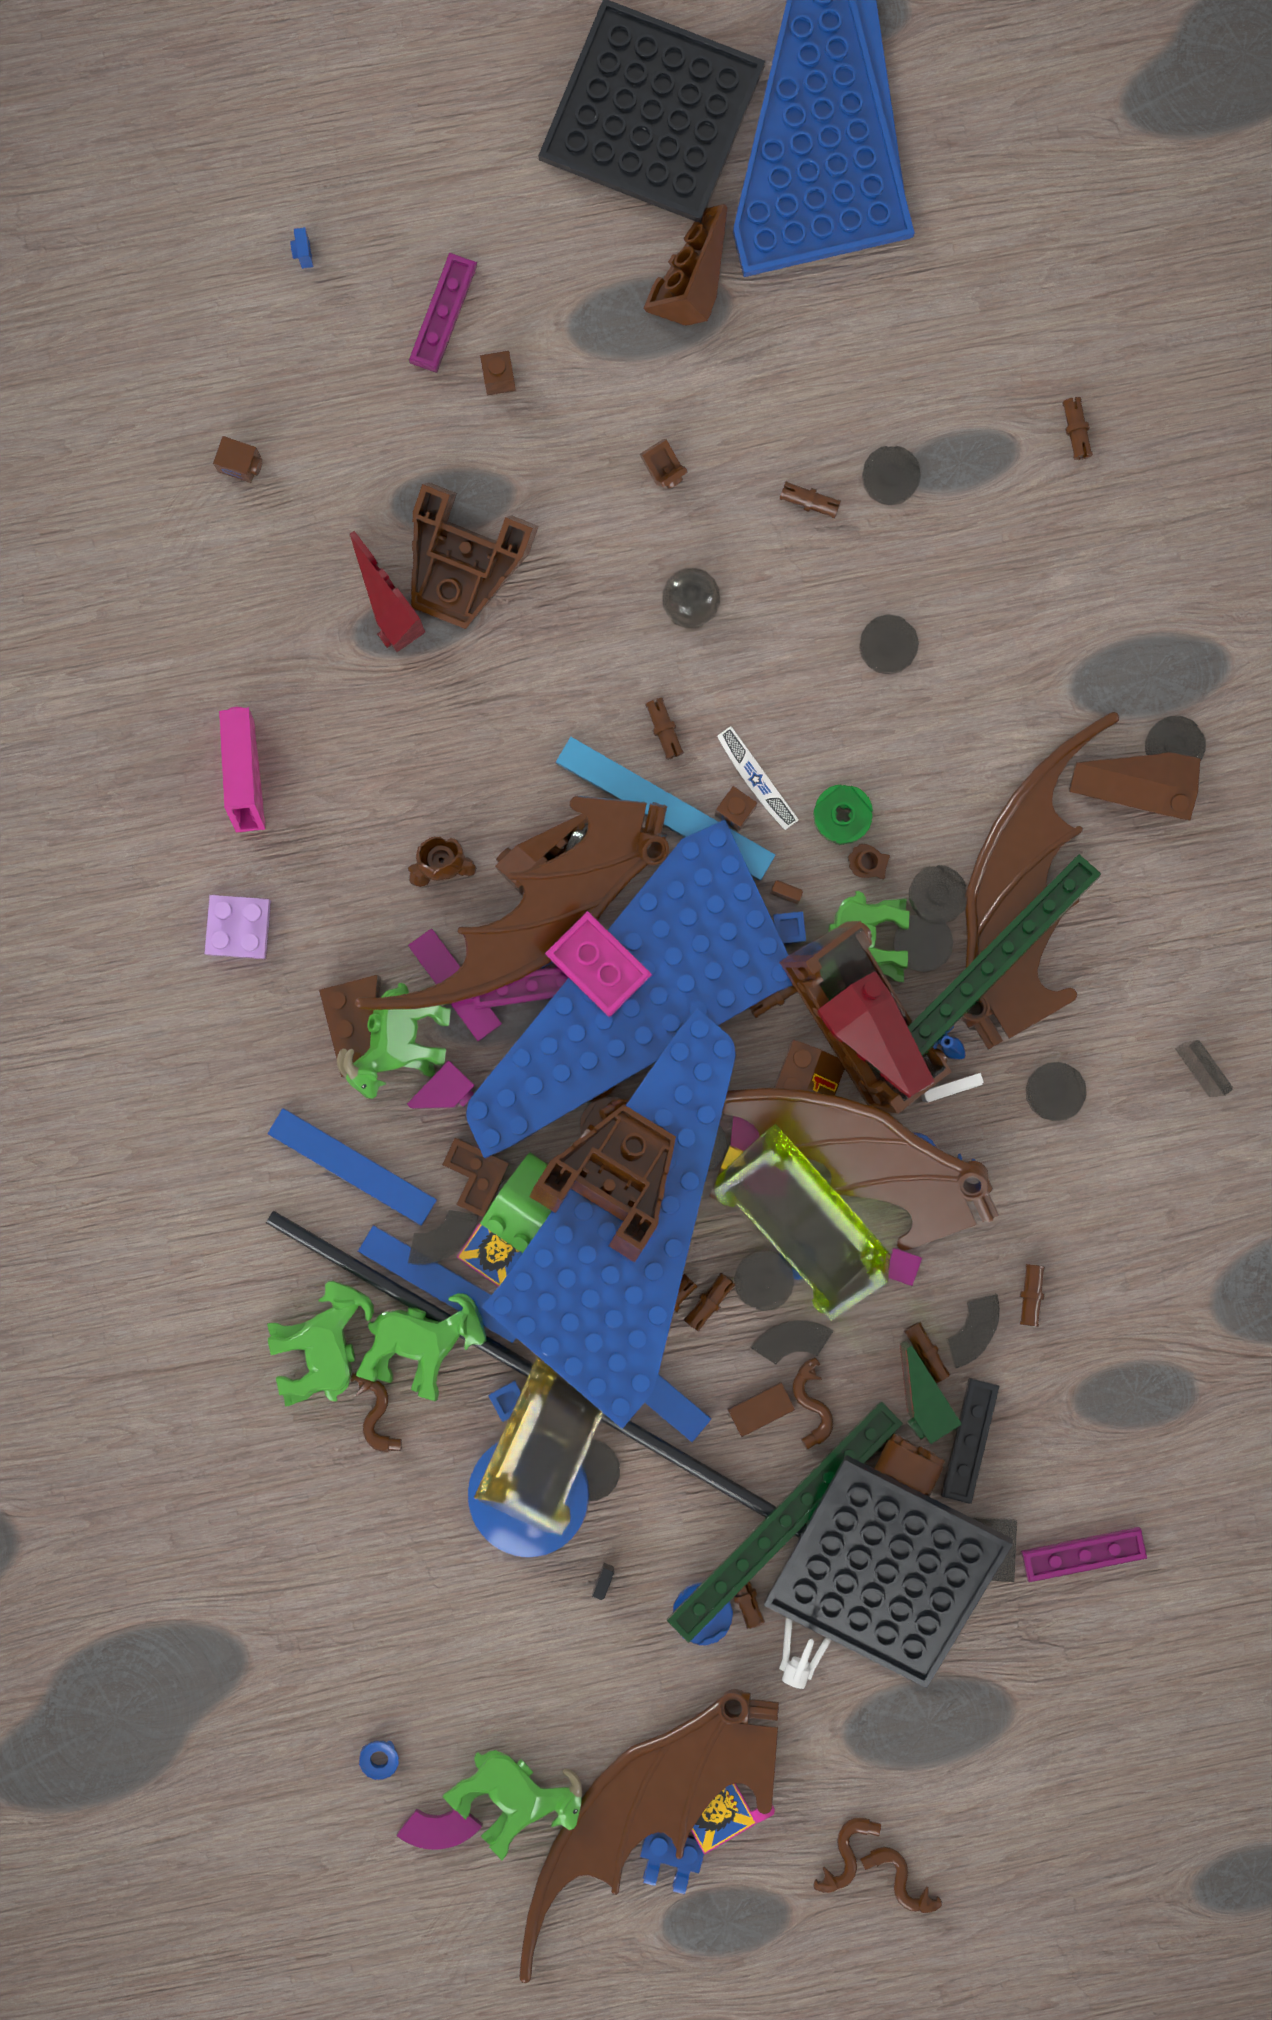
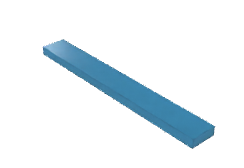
M572 737L569 738L556 760V764L618 800L646 802L644 814L646 816L648 815L650 803L656 802L666 805L667 811L663 826L684 838L718 823L715 819ZM730 829L751 876L761 881L775 854Z

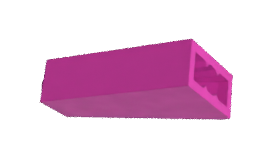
M236 706L228 710L219 711L224 808L236 833L264 830L266 828L254 719L249 707Z

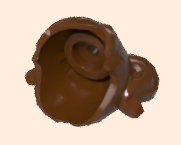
M434 836L422 842L418 847L416 853L417 863L408 867L410 872L409 881L414 886L422 887L428 885L430 879L434 881L451 879L457 874L460 876H473L477 868L470 858L465 857L458 840L449 838L446 841L442 837Z

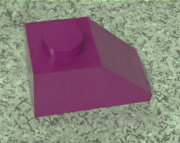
M448 1060L407 1105L412 1109L456 1108L459 1104L464 1107L473 1096V1089L476 1085Z

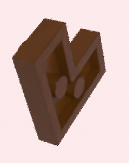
M454 1138L442 1165L469 1177L457 1202V1206L484 1217L510 1163L494 1155L484 1158L479 1148Z

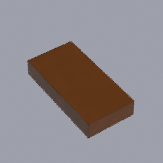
M781 1382L728 1408V1412L741 1437L795 1410Z

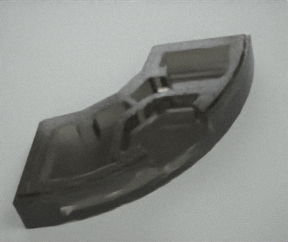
M996 1293L967 1301L968 1314L965 1324L956 1334L946 1338L954 1368L962 1367L975 1360L985 1351L999 1322L1000 1308Z
M787 1321L766 1330L754 1341L750 1348L774 1364H777L784 1356L793 1352H809L818 1356L834 1330L813 1321Z

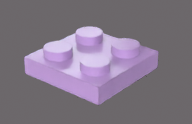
M210 895L205 954L266 959L271 900Z

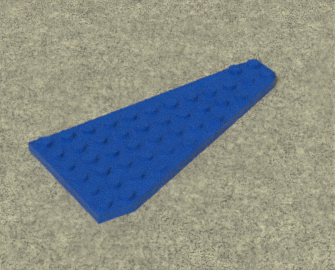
M787 0L733 227V237L743 277L914 237L915 232L904 191L876 0Z
M722 820L681 839L607 930L652 976L610 1018L568 978L473 1094L467 1106L466 1117L484 1158L514 1146L538 1132V1130L654 1064L677 1031L697 1008L719 1026L763 999L793 986L779 963L788 956V953L726 820Z
M698 1008L677 1031L626 1104L627 1107L676 1136L664 1188V1197L661 1202L658 1225L637 1260L633 1262L609 1247L623 1221L571 1189L557 1212L554 1213L552 1211L506 1278L481 1307L621 1429L624 1428L655 1390L735 1062V1046L731 1037Z

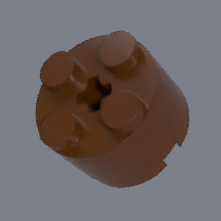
M893 1433L892 1437L888 1439L874 1469L930 1497L944 1468L945 1460L936 1456L930 1450L921 1446L917 1447L909 1443L910 1441Z

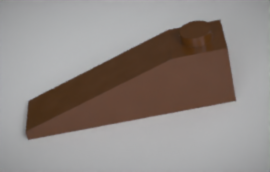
M725 204L706 208L701 224L699 222L693 223L684 237L685 246L677 255L673 254L668 261L671 265L664 278L658 277L654 282L643 308L646 312L685 326L708 321L717 298L728 209Z
M1164 752L1153 755L1076 762L1069 792L1191 821L1199 788L1201 759L1174 752Z
M582 813L516 845L512 850L507 847L496 858L499 862L495 865L496 870L522 895L524 893L522 885L516 880L508 879L507 874L509 872L532 869L565 853L588 831L586 816Z

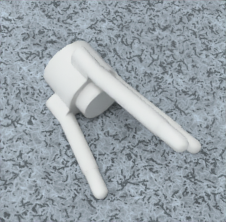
M786 1617L783 1658L779 1669L784 1671L782 1677L784 1683L795 1688L804 1689L807 1680H811L813 1672L830 1644L831 1639L824 1638L811 1663L808 1662V1658L814 1644L813 1639L808 1640L801 1658L792 1657V1660L789 1661L792 1620Z

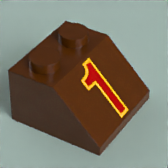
M793 1039L789 1045L774 1088L806 1090L835 1096L845 1068L838 1057Z

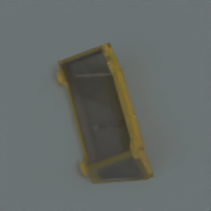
M538 1356L474 1498L544 1532L562 1535L571 1518L570 1508L564 1502L603 1412Z

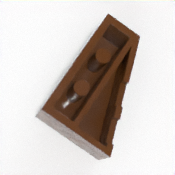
M379 975L319 990L336 1059L341 1049H346L347 1051L353 1049L352 1061L354 1063L369 1050L371 1032L368 1030V1019L374 1010L358 1009L355 1006V1001L358 997L379 998L381 977Z

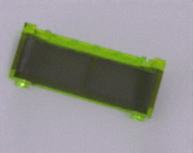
M776 1124L766 1130L717 1177L714 1191L719 1202L730 1207L738 1205L813 1289L814 1298L812 1302L815 1308L821 1314L825 1313L831 1321L888 1283L890 1252Z

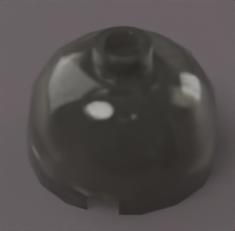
M697 567L684 568L675 572L667 580L662 592V606L674 624L684 628H699L716 616L720 606V589L716 580L707 571Z

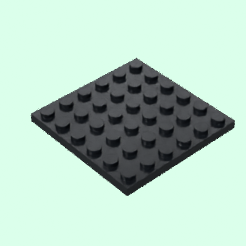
M602 0L539 152V161L701 224L764 70L765 60L613 1Z
M845 1455L764 1600V1606L927 1688L1012 1547L1013 1539Z

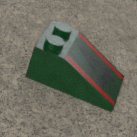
M903 1341L900 1343L906 1408L911 1417L907 1423L920 1440L925 1438L932 1444L962 1423L913 1346Z

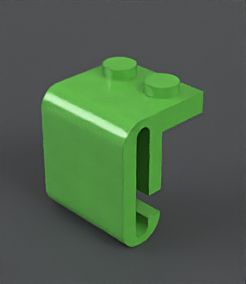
M531 1152L527 1154L506 1182L480 1222L481 1225L522 1253L552 1212L530 1198L536 1182L548 1165Z

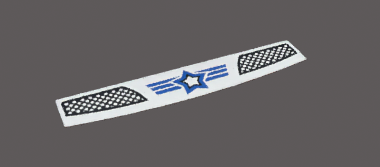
M730 726L720 733L717 737L729 758L768 812L784 830L796 823L798 818L733 728Z

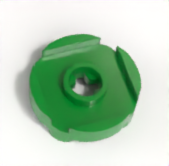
M847 785L831 786L816 801L813 811L815 827L822 837L837 845L854 843L861 839L871 826L873 818L872 803L869 797L858 787ZM839 807L842 810L848 808L850 810L848 815L850 820L847 822L844 820L838 821L836 819L838 815L836 809Z

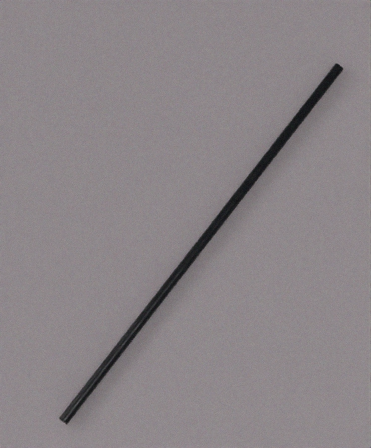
M273 1211L269 1216L266 1224L405 1306L425 1311L426 1318L441 1322L452 1316L276 1211ZM486 1336L484 1344H472L766 1518L776 1508L775 1505L629 1420L624 1428L621 1429L573 1386ZM805 1524V1525L795 1534V1536L800 1537V1535L802 1534V1532H803V1530H804V1528H805V1526H806L807 1524Z

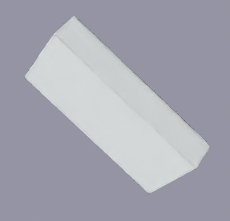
M981 1073L931 1088L921 1095L923 1102L928 1103L983 1085L982 1083L984 1082Z

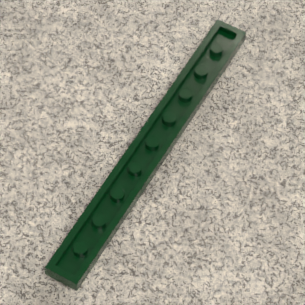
M1080 854L908 1026L922 1057L1100 878L1101 873Z
M880 1401L666 1619L688 1643L807 1523L845 1455L865 1463L903 1424L883 1402Z

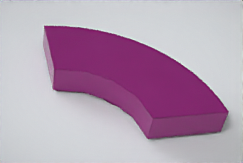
M416 1809L397 1832L396 1836L415 1847L431 1850L446 1849L470 1839L480 1830L483 1823L471 1813L464 1819L454 1809L441 1815H430Z

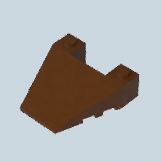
M425 483L421 486L413 510L414 539L412 540L411 607L467 629L528 556L539 526L513 515L507 516L504 519L498 539L495 541L448 522L457 493L433 483Z
M622 1105L597 1124L593 1130L582 1138L580 1137L572 1146L549 1162L536 1182L530 1198L556 1213L571 1189L623 1221L609 1247L635 1262L658 1225L661 1202L664 1197V1188L676 1136L626 1105Z

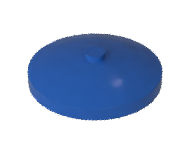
M535 1433L513 1435L504 1438L490 1447L475 1465L468 1487L469 1509L480 1533L499 1550L520 1557L547 1555L568 1543L581 1527L589 1505L587 1476L577 1457L559 1441Z

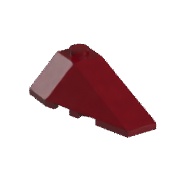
M353 531L350 533L351 541L376 622L381 630L377 635L386 648L392 646L398 652L425 633L419 616L398 588L395 589L388 574L384 569L378 567V562L357 533Z
M876 971L851 984L818 1009L817 1013L838 1041L841 1043L844 1041L854 1049L860 1059L863 1061L867 1060L876 1067L882 1077L908 1098L935 1082L893 996Z

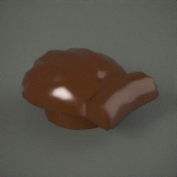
M859 844L853 848V852L848 856L849 868L858 877H876L884 880L890 855L881 854L877 849L868 844Z

